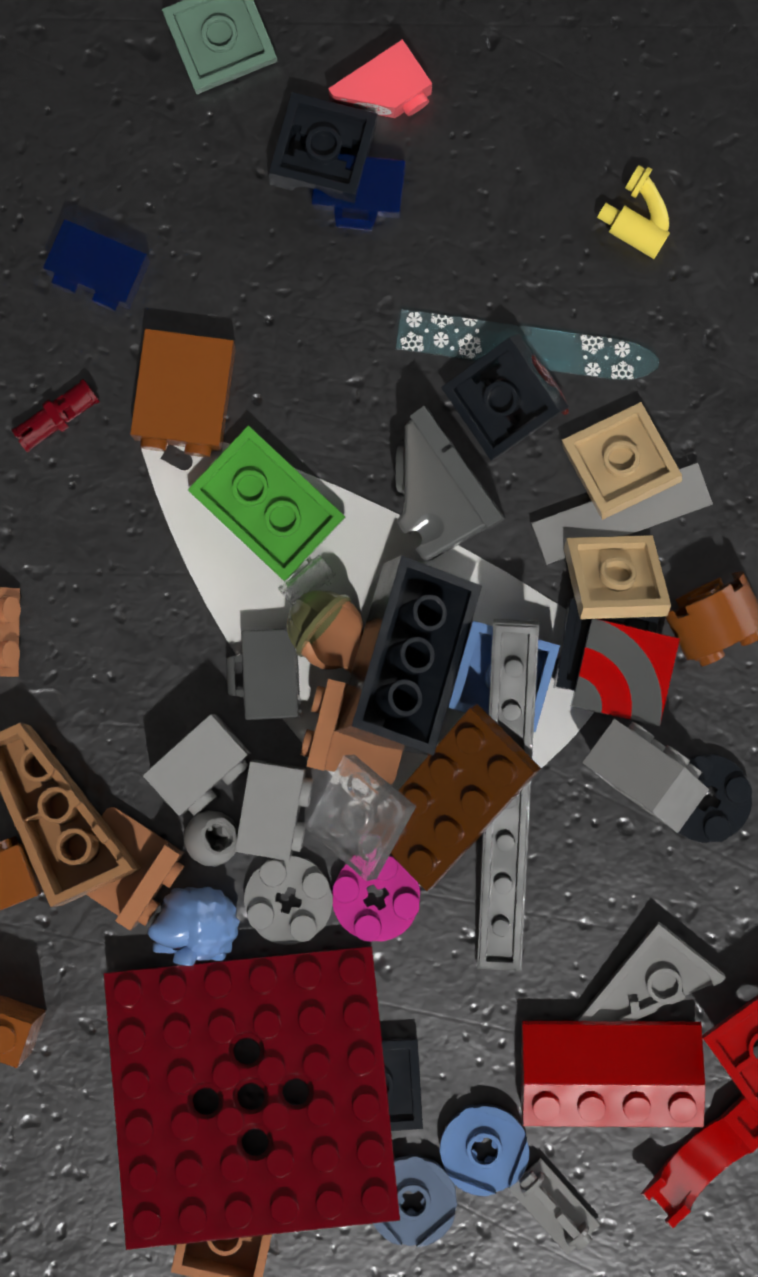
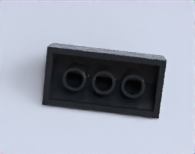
M402 555L384 563L334 731L376 746L433 756L482 585Z

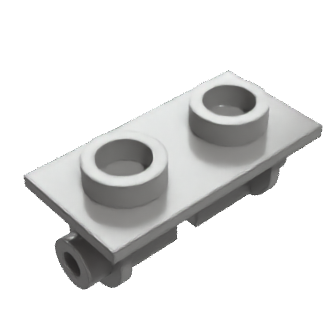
M541 1158L524 1172L517 1183L510 1188L508 1187L511 1193L567 1255L575 1248L582 1250L592 1240L590 1234L600 1226L597 1220Z

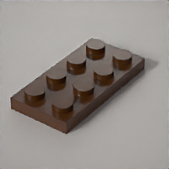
M476 704L468 709L436 746L434 755L428 756L369 823L366 829L428 892L438 884L539 772L541 767Z

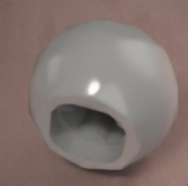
M206 810L198 813L189 821L184 831V846L189 856L204 866L216 867L226 863L234 856L238 828L234 820L223 812Z

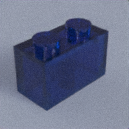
M64 219L43 269L49 276L53 277L51 284L71 294H75L77 288L93 294L91 300L93 303L116 312L118 305L130 310L150 260L145 253Z

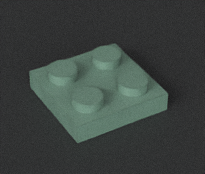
M183 0L162 9L196 95L278 62L254 0Z

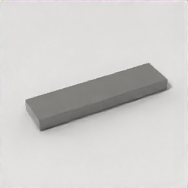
M696 463L679 469L682 474V482L606 519H601L591 501L531 523L545 565L566 558L564 546L567 538L628 536L713 505L699 464Z

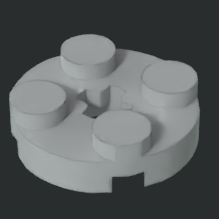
M292 855L289 861L281 859L268 860L252 874L245 889L244 906L250 925L262 937L277 944L294 945L311 940L324 928L331 915L333 893L328 878L317 864L307 858ZM291 887L296 889L295 897L302 901L300 907L294 906L290 912H285L281 910L282 903L276 901L277 893L285 894L287 888Z

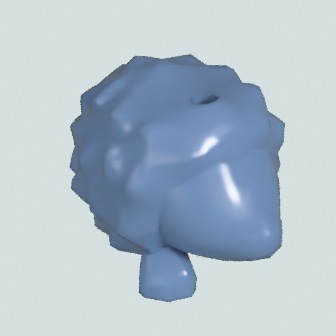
M211 887L173 888L170 894L164 897L161 912L156 920L148 927V935L155 941L152 944L153 952L175 953L173 963L192 966L196 960H225L226 954L232 951V942L238 936V925L240 922L236 917L235 905L227 896H224L222 890H214Z

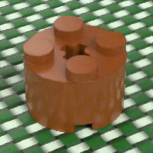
M744 572L731 573L735 580L734 582L724 585L721 577L675 599L679 608L676 610L670 608L668 616H665L675 638L680 639L679 646L686 660L699 661L701 666H706L723 658L726 655L723 650L738 642H740L741 646H746L758 641V601Z

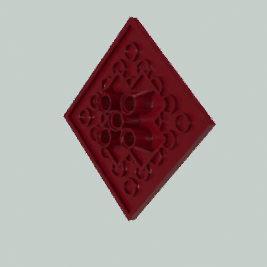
M372 947L193 964L192 966L182 965L104 973L126 1250L400 1221ZM251 1039L259 1046L260 1055L254 1063L242 1064L234 1057V1047L240 1040ZM298 1079L306 1084L308 1097L303 1104L291 1105L284 1099L282 1094L283 1087L289 1080ZM255 1084L262 1089L264 1101L257 1109L247 1110L239 1104L238 1092L244 1085ZM204 1088L214 1090L219 1097L217 1109L208 1115L198 1113L193 1105L195 1094ZM259 1129L267 1135L268 1147L261 1155L252 1156L244 1151L242 1138L248 1130Z

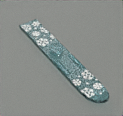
M401 309L396 345L398 350L478 361L510 336L520 334L533 353L532 361L536 369L612 380H633L649 375L657 370L659 366V358L650 350L623 340Z

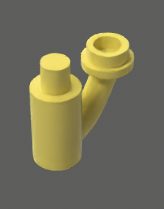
M638 165L625 188L632 192L631 196L634 198L637 197L639 192L643 195L650 212V220L627 206H624L620 211L607 202L597 218L612 226L609 231L610 234L655 259L670 234L668 232L669 216L661 195L649 177L653 169L650 167L645 169Z

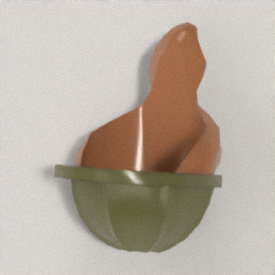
M322 590L303 594L292 605L286 624L288 637L296 648V654L300 657H305L311 664L321 669L344 668L351 674L363 635L361 613L351 603V598L346 594L340 595Z

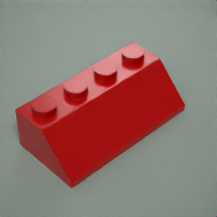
M522 1021L520 1105L523 1126L704 1127L706 1085L701 1022Z

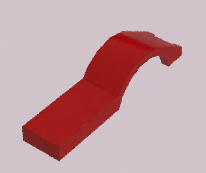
M742 1095L720 1117L711 1121L682 1144L644 1188L641 1194L646 1200L655 1199L668 1214L665 1222L671 1228H674L691 1212V1206L698 1195L716 1176L732 1163L745 1155L753 1153L758 1148V1112L756 1113Z

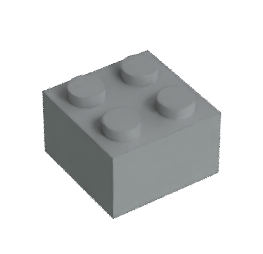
M210 714L151 767L143 777L178 816H181L188 810L194 816L217 797L212 789L221 780L228 786L249 768V764L245 759L251 754V751L217 714Z
M614 719L583 761L584 765L606 783L677 833L709 791L698 780L702 772L689 763L690 761L669 745L666 747L654 739L651 733L633 721L627 728Z
M256 759L250 761L235 852L289 861L293 851H301L306 823L298 822L300 806L308 807L313 786V779L305 778L307 768Z

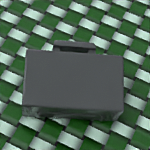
M287 628L242 631V654L226 659L228 695L244 698L246 720L300 718L302 709H300L298 655L296 654V648L288 637ZM236 663H243L244 689H237Z

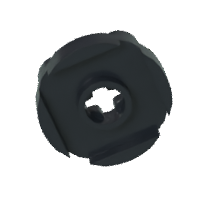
M713 754L693 756L688 760L690 761L689 763L702 772L698 780L707 788L710 786L716 789L714 796L719 801L716 807L708 806L705 811L698 808L699 803L678 833L696 842H722L736 834L747 821L752 807V786L739 766L731 760Z

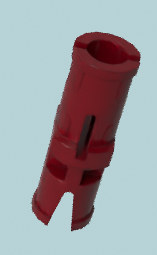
M81 379L78 384L51 402L50 399H47L42 403L44 408L16 428H12L11 431L28 453L33 447L57 430L63 432L68 429L69 425L67 423L100 401L87 382Z

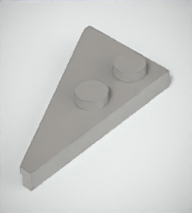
M657 920L575 1021H636L656 1012L661 1006L674 1004L686 999V995L712 984L713 986L718 985L726 977L723 972Z

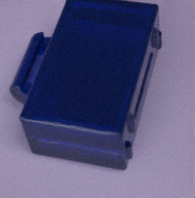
M340 154L337 160L347 162L346 170L353 171L357 155ZM367 157L355 203L329 197L324 192L313 188V208L315 210L334 211L336 227L372 231L377 216L399 219L401 217L406 172L405 161L392 158ZM343 213L369 215L368 220L342 218Z

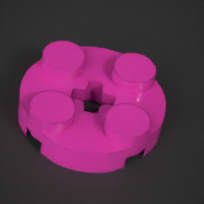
M377 852L364 853L351 859L341 869L333 885V910L344 929L359 939L368 942L387 941L401 935L411 926L420 907L419 883L393 856ZM374 884L378 890L384 887L388 890L389 895L384 898L385 906L378 909L375 904L370 906L365 904L364 899L369 895L366 888Z

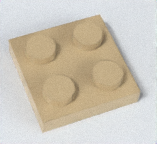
M642 402L562 440V447L602 520L682 482V474Z
M653 535L566 539L564 553L580 619L668 616L671 603Z

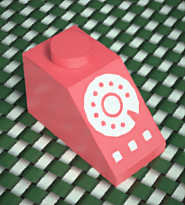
M402 39L328 88L329 99L331 102L377 113L380 116L396 118L404 112L407 116H411L429 103L427 97L431 95L432 82Z

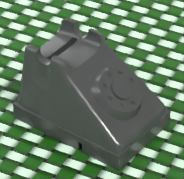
M423 406L410 415L411 419L404 426V439L397 443L395 456L396 487L398 492L404 494V507L402 514L398 518V525L405 534L418 531L421 534L422 542L416 548V551L423 560H433L485 529H492L506 518L435 416L427 407Z

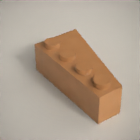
M18 723L0 732V792L50 907L65 905L142 869L31 725Z

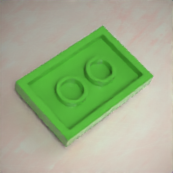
M249 425L188 489L201 504L284 582L291 577L346 518Z

